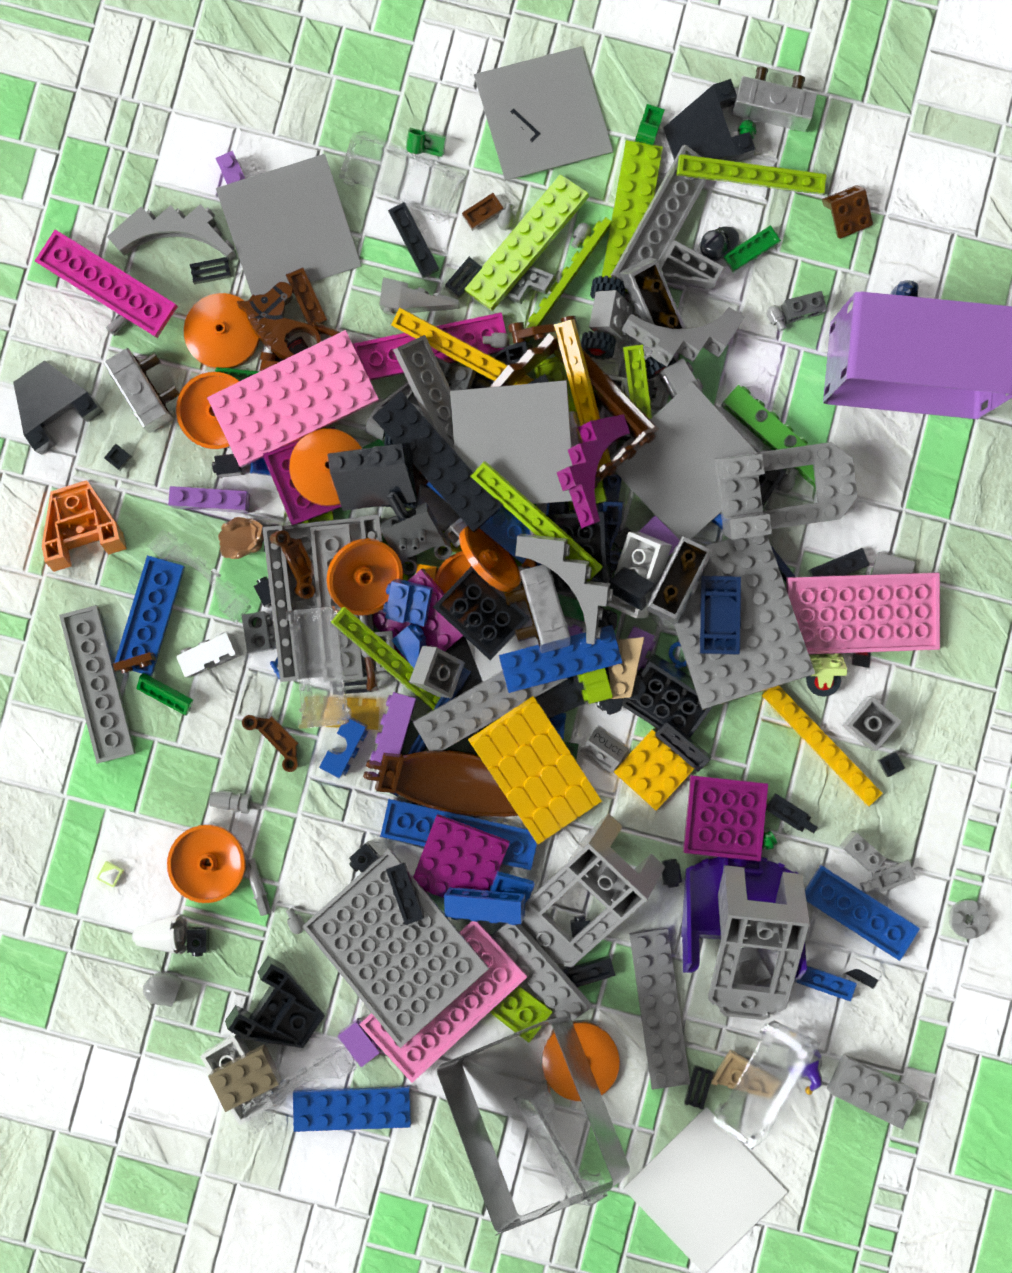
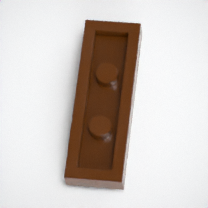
M302 267L286 274V278L292 287V291L307 324L313 326L314 321L321 324L326 322L327 318L304 268Z

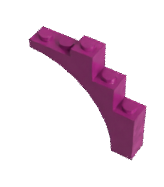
M624 414L593 420L578 427L583 443L568 449L572 466L556 472L562 490H569L581 528L600 521L594 491L595 475L598 463L607 447L614 440L630 433Z

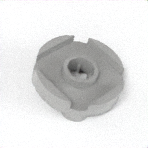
M960 900L950 909L949 925L957 935L973 939L981 936L987 930V927L990 925V918L986 908L981 903L974 900ZM967 914H969V916H971V914H972V916H973V919H972L973 921H972V923H969V922H968V924L965 923V921H966V917H965V916H966Z

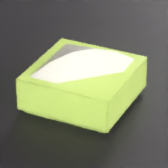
M105 861L96 879L114 888L124 869Z

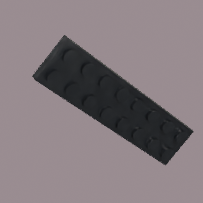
M401 391L372 416L395 444L409 443L412 463L474 533L504 507L498 499H495L471 477L474 472Z

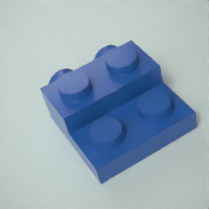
M398 578L391 581L386 589L389 599L383 606V612L386 613L385 618L400 623L409 622L423 627L426 626L433 588Z
M497 871L489 891L525 894L526 902L531 896L535 883L532 880Z

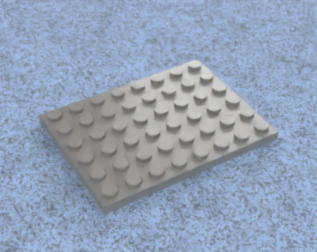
M768 536L727 539L705 546L712 550V554L701 576L741 577L740 655L700 654L701 577L695 593L691 595L685 607L683 615H681L678 623L674 624L702 710L814 675L815 671ZM671 557L667 559V562H666L664 571H665V569H666V567H667V565H668V563H669Z
M388 849L303 925V928L396 1044L402 1048L490 968L451 921L445 917V914L410 872L409 875L425 919L409 925L404 924L386 869L399 865L401 862Z

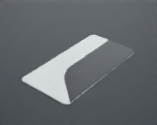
M853 957L850 958L843 971L874 989L881 976L880 972Z

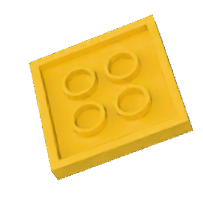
M651 729L613 772L657 811L694 768L655 736V731Z

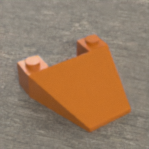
M87 480L50 492L42 550L44 561L53 572L72 566L69 554L70 549L100 540V545L108 555L127 549L122 530Z

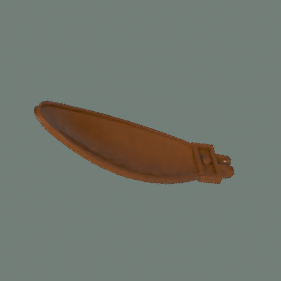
M448 750L424 751L404 756L402 754L383 753L381 763L374 760H367L366 762L368 768L379 770L378 774L367 771L363 774V778L376 781L375 790L377 792L397 793L420 805L455 814L487 817L518 816L478 755Z

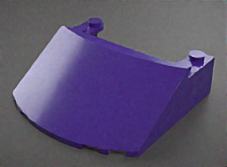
M726 857L707 858L700 863L686 868L681 931L683 973H693L700 966L699 938L721 940L718 892L724 866L743 867L747 900L776 903L783 872L799 873L784 867V864L768 861V858L761 857V861ZM805 942L795 979H801L807 970Z

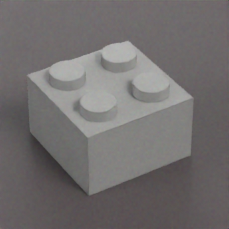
M422 646L409 682L438 697L452 698L465 662L437 647Z
M867 696L842 726L871 751H877L899 726L901 721L875 698Z

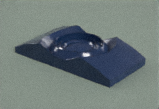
M701 576L700 654L740 655L741 577Z

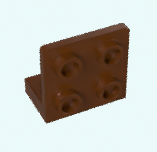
M855 185L822 199L823 206L831 210L836 235L839 239L873 225L866 189Z

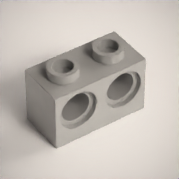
M853 831L839 845L866 870L875 873L886 860L881 853L858 833Z

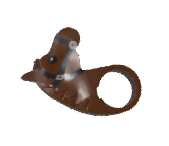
M279 282L267 293L256 296L253 294L248 301H237V304L247 314L252 329L263 344L276 356L285 360L294 355L287 347V338L289 339L295 333H308L314 337L317 344L321 342L318 331L313 326L284 318L285 305L292 301L293 291L288 283Z

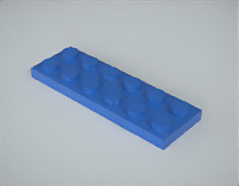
M147 555L114 663L152 652L155 653L156 660L151 662L152 665L140 668L139 665L133 667V671L141 674L145 673L149 676L153 675L185 566Z
M612 625L601 628L600 639H597L595 644L586 643V632L570 636L569 646L541 653L539 645L498 655L508 693L622 663Z
M822 865L819 866L805 888L806 901L898 961L902 959L920 930L913 923Z
M410 1086L293 1091L294 1132L410 1128Z

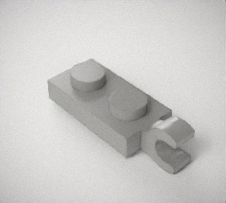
M906 860L872 873L873 879L864 881L860 885L862 891L868 892L877 888L878 892L881 893L913 881L916 878L910 862Z

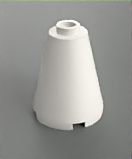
M178 914L138 926L132 933V940L139 947L175 954L185 953L187 950L185 942L187 939L186 929L189 928L186 918H182L184 915Z

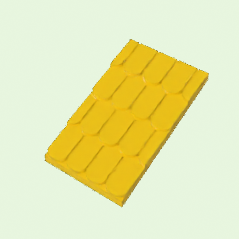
M533 696L468 739L537 844H540L546 838H549L561 830V828L577 819V817H580L602 802Z

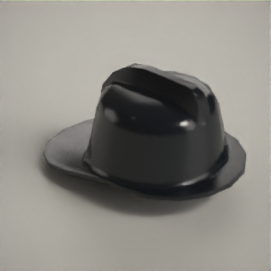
M727 226L710 230L703 235L697 251L699 254L717 262L738 245L739 234L735 229Z

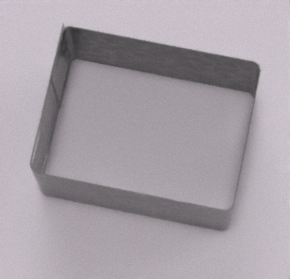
M562 1016L542 1021L447 1061L437 1068L438 1078L495 1231L498 1232L496 1235L607 1192L629 1174L630 1166L573 1022L569 1017ZM550 1023L612 1181L525 1215H519L465 1074L463 1060Z

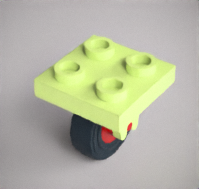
M842 653L809 654L815 671L814 675L806 677L809 690L813 694L822 697L834 694L840 688L841 676H847V667Z

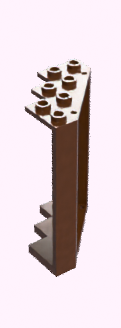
M556 332L549 333L538 347L528 349L517 363L509 364L490 387L514 385L552 354L564 364ZM582 349L594 397L612 416L624 414L629 432L636 439L631 445L624 447L611 462L605 463L600 467L595 475L596 488L597 484L607 475L610 477L614 474L620 464L627 459H632L638 449L646 443H651L656 438L655 433L659 428Z

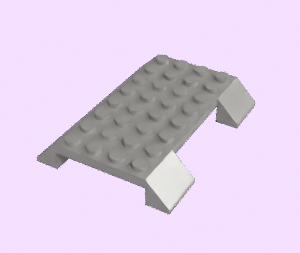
M379 515L295 524L293 526L263 527L280 682L323 677L324 672L315 576L313 575L311 583L315 589L313 597L304 599L297 596L294 592L297 580L282 548L271 543L270 535L276 531L284 530L289 533L291 538H300L313 565L310 527L349 524L351 542L365 538L382 541ZM370 614L367 615L370 629L374 632L373 616ZM392 631L374 632L394 649V643L391 641L393 639ZM362 656L363 672H367L365 658ZM373 659L374 671H387Z

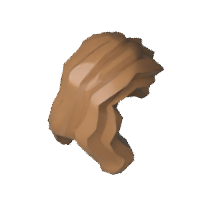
M235 517L231 521L224 523L221 526L222 531L218 534L221 546L220 551L224 558L240 559L261 549L264 541L263 525L253 519Z

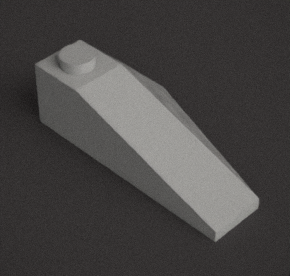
M383 277L379 305L384 313L394 315L399 308L410 313L459 309V300L438 293H433L432 296L423 288L411 289L408 287V283Z

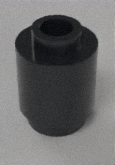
M677 859L663 860L662 864L665 866L662 872L663 885H668V888L679 887V883L683 882L680 863H677Z

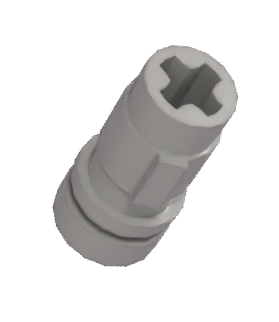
M223 790L211 793L210 807L234 810L238 813L241 811V813L245 814L250 812L252 796L249 794L242 795V793H238L235 795L230 791Z

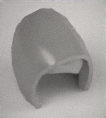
M156 973L143 985V994L152 1004L172 1007L182 979L171 973Z

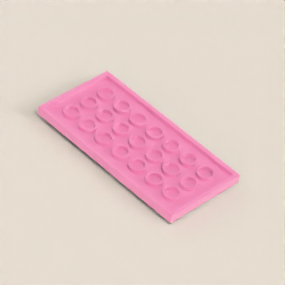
M346 330L207 397L241 468L262 458L263 453H269L295 442L313 431L322 429L380 401Z
M940 573L786 577V591L808 654L940 650Z
M471 921L460 933L490 969L409 1042L400 1048L372 1013L359 1024L411 1083L527 978L524 971L478 921Z

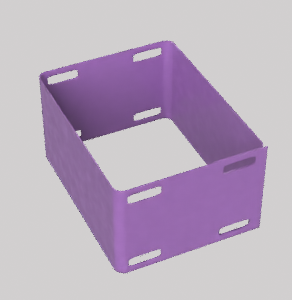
M855 292L830 322L823 396L824 404L978 420L1012 398V306L872 292ZM853 301V307L847 314L848 306ZM988 400V407L981 411L982 404Z

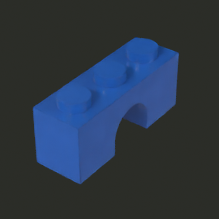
M349 715L345 716L337 734L345 738L347 748L344 752H335L329 749L319 768L337 778H340L342 774L346 776L351 767L348 764L351 757L355 759L360 749L357 747L360 740L364 741L369 732L366 730L368 725Z

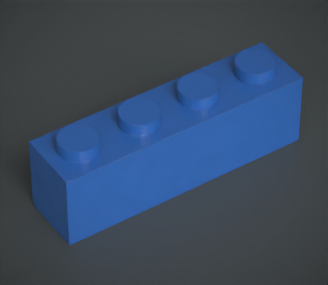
M449 887L444 895L445 917H451L454 920L470 919L474 922L483 920L490 923L504 922L510 925H518L525 918V894Z

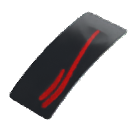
M302 336L287 343L289 351L294 355L309 348ZM276 356V360H275V361H276V362H281V361H283V359H281V358H279L278 356Z

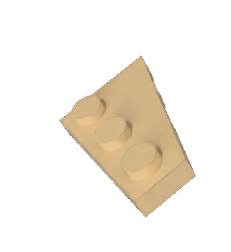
M645 637L617 640L622 663L608 667L612 699L632 697Z
M731 1049L711 1081L713 1085L720 1084L728 1086L730 1089L746 1090L748 1093L769 1098L773 1096L781 1083L780 1078Z

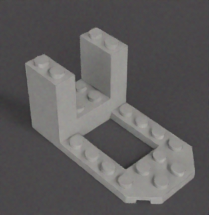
M832 442L714 459L724 536L732 540L772 534L771 529L840 520L858 498L853 458ZM813 465L818 503L763 510L759 475L765 474L764 471Z
M609 813L584 836L567 863L525 902V918L521 925L555 963L564 964V966L573 967L648 900L665 868L652 854L644 859L635 869L625 862L610 847L623 826ZM579 881L606 908L575 937L571 938L545 911Z
M724 866L718 892L721 942L708 999L713 1005L716 1004L720 1008V1012L724 1016L765 1020L770 1017L771 1013L775 1011L781 1012L787 1008L810 923L803 875L783 872L776 903L747 900L743 867ZM742 946L779 950L770 987L733 983Z

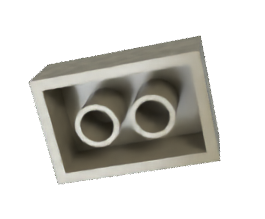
M266 1044L212 1070L208 1075L225 1112L278 1086L282 1081V1077Z

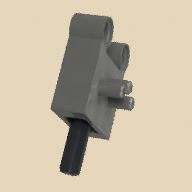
M391 492L386 496L396 516L381 522V533L388 545L398 555L402 564L403 574L411 575L417 570L416 554L434 547V553L438 559L445 560L451 556V542L444 535L427 503L407 511L396 492Z

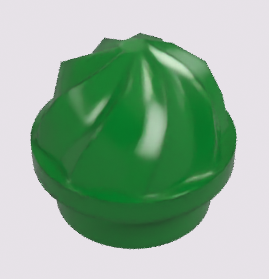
M752 120L743 121L738 127L739 135L750 132L753 139L757 133L756 124Z
M770 830L768 832L764 831L762 849H773L778 844L777 840Z

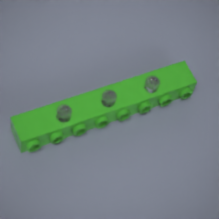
M737 385L721 404L726 411L771 450L806 446L808 444L803 437H798L793 433L794 430L791 426L779 421V416L773 411L769 412L761 400L754 399L750 395L751 392L744 386ZM813 465L792 467L799 471L798 474L816 489Z

